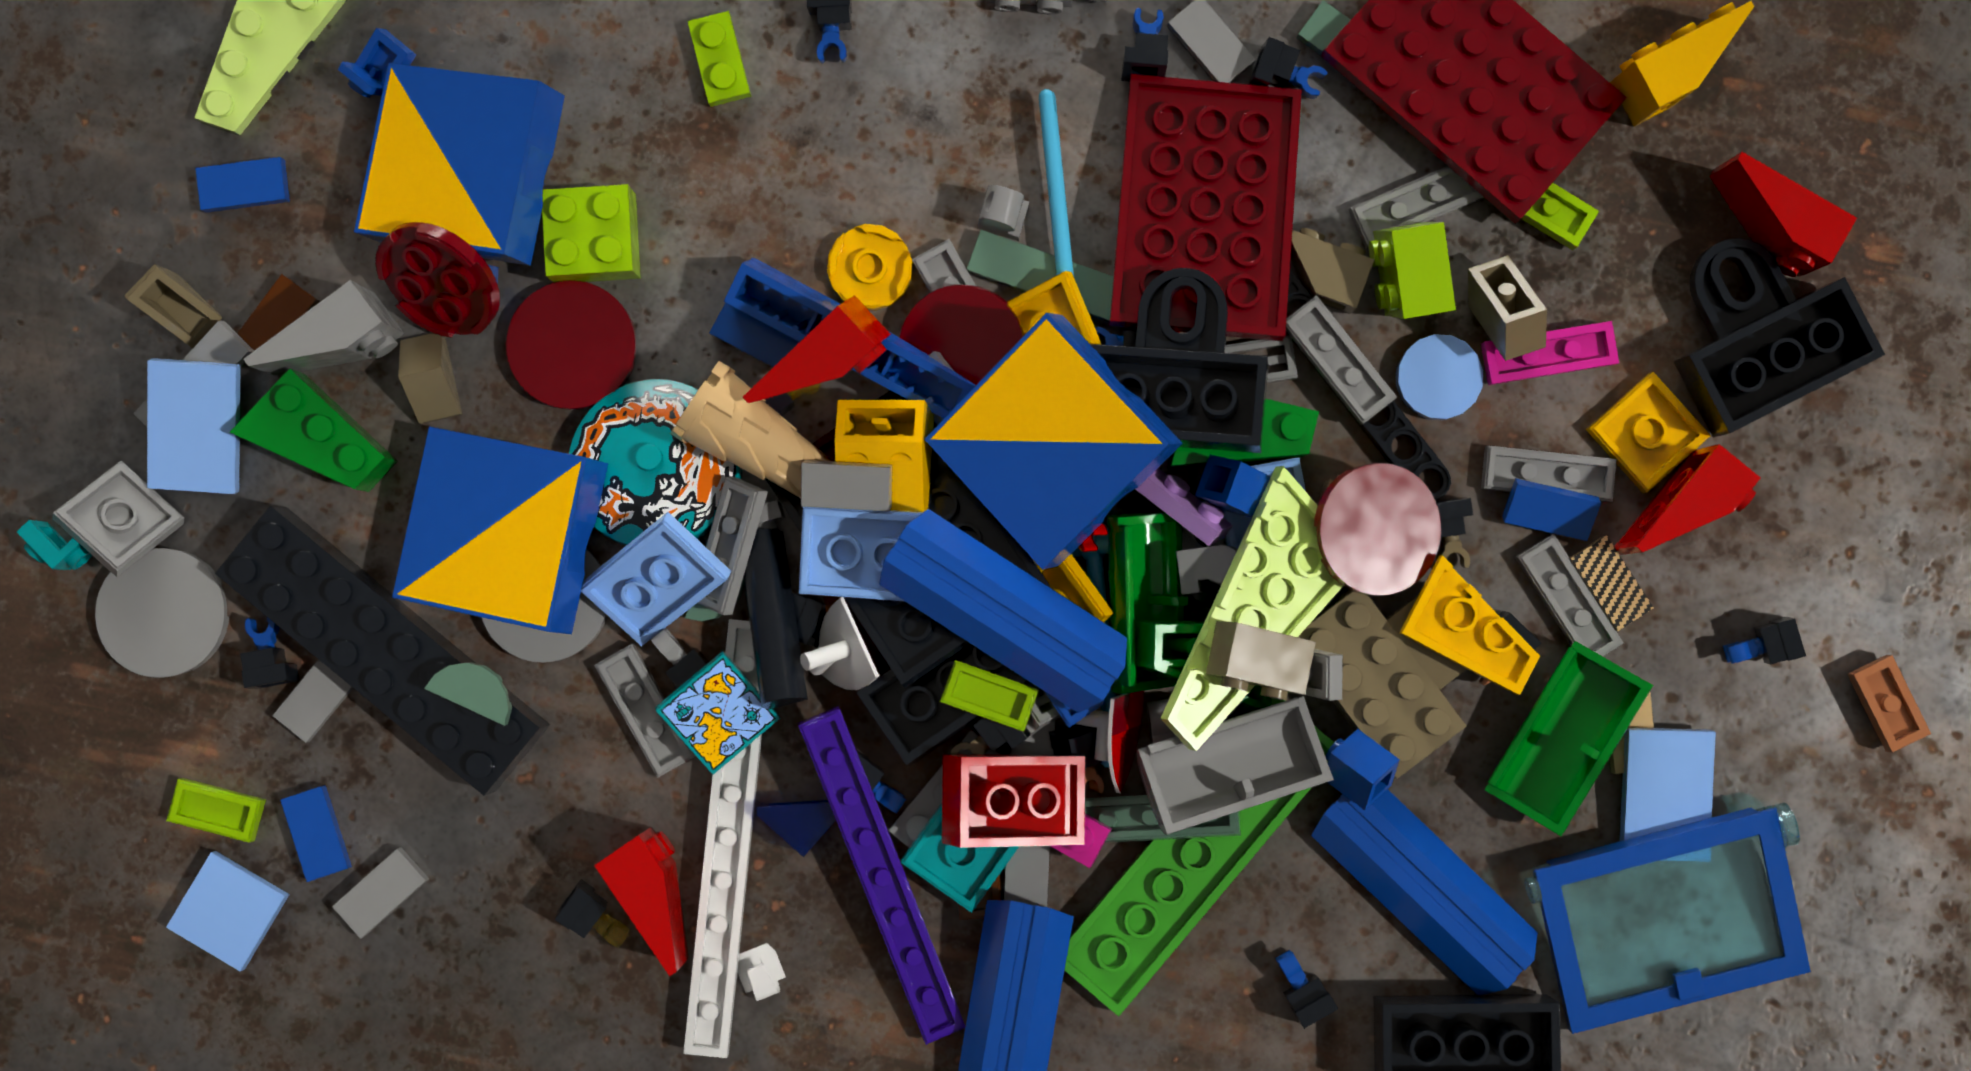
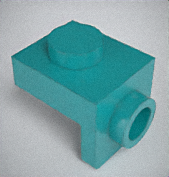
M28 520L17 531L26 542L24 549L40 563L46 562L51 569L76 570L87 563L93 556L74 538L67 543L46 521Z

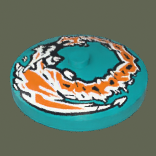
M663 379L633 382L616 389L613 393L599 400L579 424L572 439L569 454L608 463L594 527L616 543L623 546L628 545L667 512L699 539L711 530L725 477L741 479L742 468L727 460L724 462L690 443L686 445L670 434L698 389L681 382Z

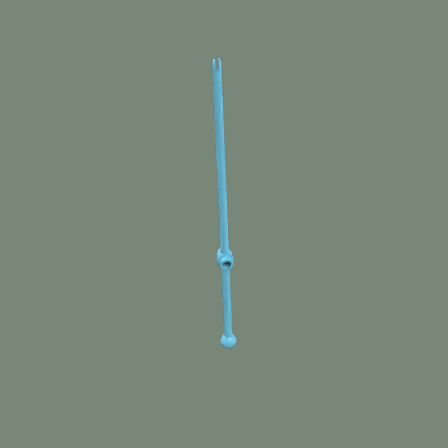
M1044 89L1040 92L1038 99L1056 275L1064 271H1070L1074 276L1056 96L1051 90ZM1108 534L1093 535L1098 551H1081L1077 548L1072 555L1073 557L1082 556L1086 560L1087 576L1107 603L1103 558L1105 554H1108ZM1109 618L1104 622L1107 625H1110ZM1109 691L1104 699L1105 704L1101 706V711L1109 712L1110 698L1116 697L1117 693ZM1102 761L1101 764L1104 767H1109L1108 761Z

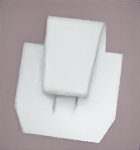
M768 943L739 954L737 972L745 993L753 991L756 1001L780 992L778 980L786 976L776 951Z

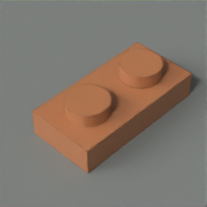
M1885 655L1847 674L1886 752L1893 753L1931 734L1893 655Z

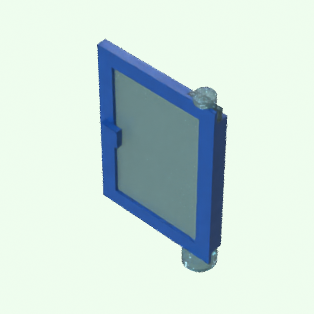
M1783 802L1759 809L1751 807L1546 860V864L1532 867L1533 876L1525 878V888L1532 904L1540 902L1568 1030L1572 1034L1811 972L1785 848L1798 845L1800 841L1796 818L1787 803Z

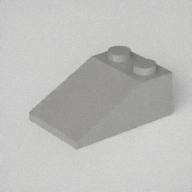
M349 280L243 360L249 367L279 376L284 375L289 368L301 372L367 360L373 356L376 358L383 357L397 346L396 339L402 336L404 332L374 292Z

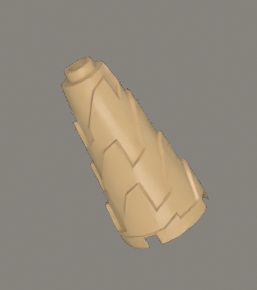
M718 361L712 369L711 375L707 381L703 382L670 434L686 445L690 443L724 462L727 460L762 480L766 478L801 498L802 462L804 460H833L796 431V427L765 403V399L748 404L743 399V396L751 388L734 374L735 370Z

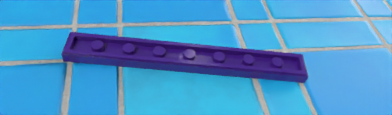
M835 707L797 723L925 1044L927 1045L965 1028L966 1026L840 708Z

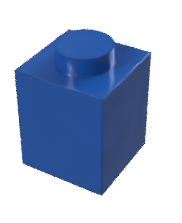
M1210 455L1195 496L1228 512L1252 518L1271 476L1241 461Z
M1357 729L1345 741L1339 738L1329 748L1325 757L1334 780L1328 783L1363 810H1366L1392 786L1400 759Z

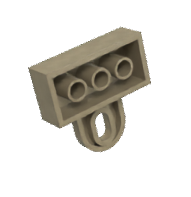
M1348 589L1324 607L1299 635V638L1315 641V649L1343 655L1342 700H1332V702L1354 732L1359 729L1400 759L1394 776L1395 779H1398L1467 727L1440 691V689L1467 669L1399 634L1418 595L1385 618L1368 594Z

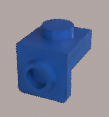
M376 28L355 63L342 62L338 70L349 79V87L360 95L368 98L372 95L382 96L388 63L411 65L416 54L386 29Z

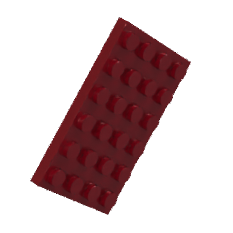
M1368 0L1320 55L1515 224L1522 219L1627 98L1514 0Z
M1131 74L1109 326L1137 328L1139 303L1143 292L1150 282L1166 271L1176 268H1191L1209 275L1221 287L1228 308L1226 336L1272 341L1284 340L1302 89ZM1182 289L1176 292L1172 298L1170 327L1175 332L1186 333L1195 325L1197 295L1193 291Z

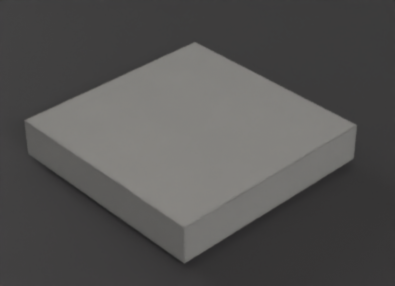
M122 461L118 462L53 512V520L116 577L184 524V517L157 492L147 488V483Z

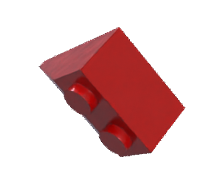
M1740 152L1713 169L1709 176L1752 241L1762 245L1772 254L1782 273L1786 276L1801 277L1831 264L1857 220V217L1744 152Z
M854 295L828 314L743 396V399L748 404L843 377L853 368L860 374L887 350L882 342L891 334Z
M1720 444L1694 450L1685 458L1614 547L1619 555L1642 553L1726 516L1735 510L1740 512L1756 495L1753 487L1761 477Z
M943 755L942 843L959 848L1085 845V756Z
M651 827L594 866L670 977L689 959L676 862L671 856L675 853V849L662 831L656 834Z

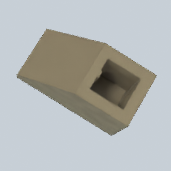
M1301 228L1300 232L1292 230L1290 259L1303 286L1313 298L1317 295L1324 305L1351 314L1359 304L1375 259L1364 256L1366 251L1356 245L1341 243L1339 247L1325 242V236L1315 230Z

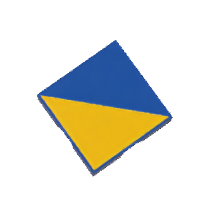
M388 63L354 233L381 243L399 225L409 222L429 223L456 234L471 245L483 259L531 266L543 208L544 179L550 160L553 157L565 95L538 80Z
M1046 313L924 439L1042 570L1059 566L1102 524L1106 515L1121 498L1138 488L1183 444L1140 397L1130 392L1116 379L1107 366L1106 361L1063 315Z
M429 427L392 598L537 630L572 635L585 576L586 547L596 524L608 463L587 457Z

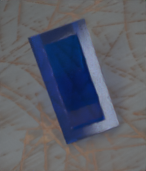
M828 800L763 803L757 806V816L803 857L836 821Z

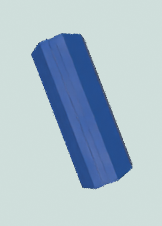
M927 509L906 525L898 537V541L884 559L879 585L1079 713L1105 699L1111 690L1110 687L1125 668L1127 637L930 509Z
M1386 790L1366 810H1363L1342 794L1323 814L1311 835L1313 839L1478 996L1508 989L1515 982L1516 977L1523 970L1525 971L1535 960L1538 932L1389 790Z
M987 900L958 1071H1047L1074 916L1052 908L1017 901Z

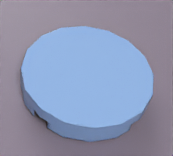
M1433 334L1417 340L1404 352L1396 367V387L1404 404L1408 408L1410 407L1413 412L1418 413L1419 416L1429 420H1447L1463 414L1476 402L1483 387V368L1478 355L1467 342L1452 335Z

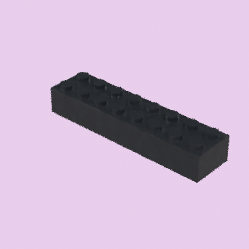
M270 506L215 572L218 577L483 796L497 791L550 726L546 720L508 689L512 710L509 723L505 726L424 689L434 674L447 666L475 662L403 602L392 598V593L287 507Z

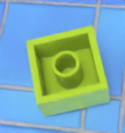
M628 184L543 189L542 218L546 277L554 283L569 280L596 282L641 279L636 194Z
M1422 222L1373 231L1375 240L1369 241L1370 258L1375 259L1372 266H1378L1380 283L1375 284V297L1378 308L1384 309L1385 316L1407 319L1456 310L1444 222Z

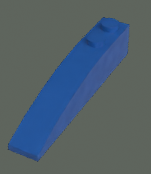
M756 258L741 264L724 299L725 303L799 342L840 305L835 300ZM889 332L891 335L882 342L887 350L860 374L908 400H925L931 412L944 419L975 387V384Z

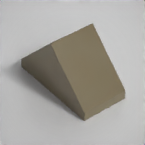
M156 264L124 295L128 301L192 349L222 319V316L177 273Z
M430 333L400 340L398 378L418 423L424 424L463 415L446 338Z

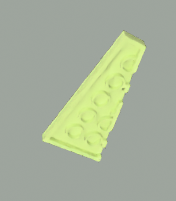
M237 0L194 118L202 123L241 135L272 96L271 90L286 71L291 72L299 61L297 57L311 40L313 42L316 40L346 0Z
M1284 466L1275 467L1160 718L1189 750L1197 751L1255 686L1249 684L1247 691L1220 686L1221 677L1206 674L1216 622H1238L1299 637L1343 587L1329 574L1321 562L1322 556L1317 541V526H1314L1318 505Z

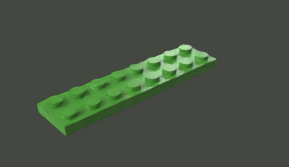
M1271 698V705L1284 702L1285 700ZM1315 726L1326 756L1334 742ZM1311 788L1239 811L1241 836L1150 840L1071 934L1065 971L1119 1017Z

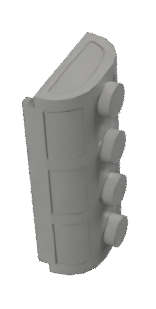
M1304 696L1223 721L1197 751L1189 750L1177 736L1137 750V762L1141 778L1157 823L1165 835L1334 780Z

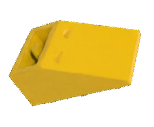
M1752 1L1738 8L1735 7L1733 2L1726 4L1709 14V18L1698 25L1692 22L1670 35L1671 38L1657 45L1656 42H1653L1631 55V59L1619 66L1622 72L1610 83L1627 97L1622 105L1634 127L1672 108L1700 86L1754 8Z
M838 400L835 429V461L891 464L892 508L890 510L924 512L928 509L932 457V447L924 439L933 431L934 415L925 400Z

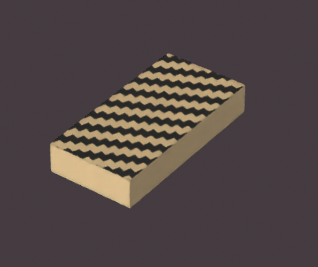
M1607 535L1600 537L1569 557L1616 631L1621 630L1654 609Z

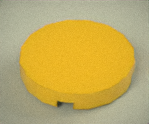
M863 224L843 233L836 239L828 254L827 273L833 290L844 302L855 295L868 310L876 311L891 306L904 295L911 282L913 263L908 247L896 232L882 225Z

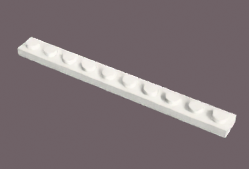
M729 619L725 654L759 691L750 623L745 620ZM762 734L712 776L683 1054L727 1058L729 1055Z

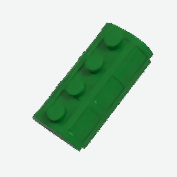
M1165 512L1107 516L1108 582L1110 608L1114 612L1110 616L1109 626L1127 637L1125 668L1118 679L1112 684L1111 691L1113 693L1126 694L1173 687L1177 681L1135 666L1134 621H1184V606L1188 605V597L1183 596L1181 593L1176 551L1182 550V525Z
M1574 641L1489 778L1485 791L1562 837L1654 685Z

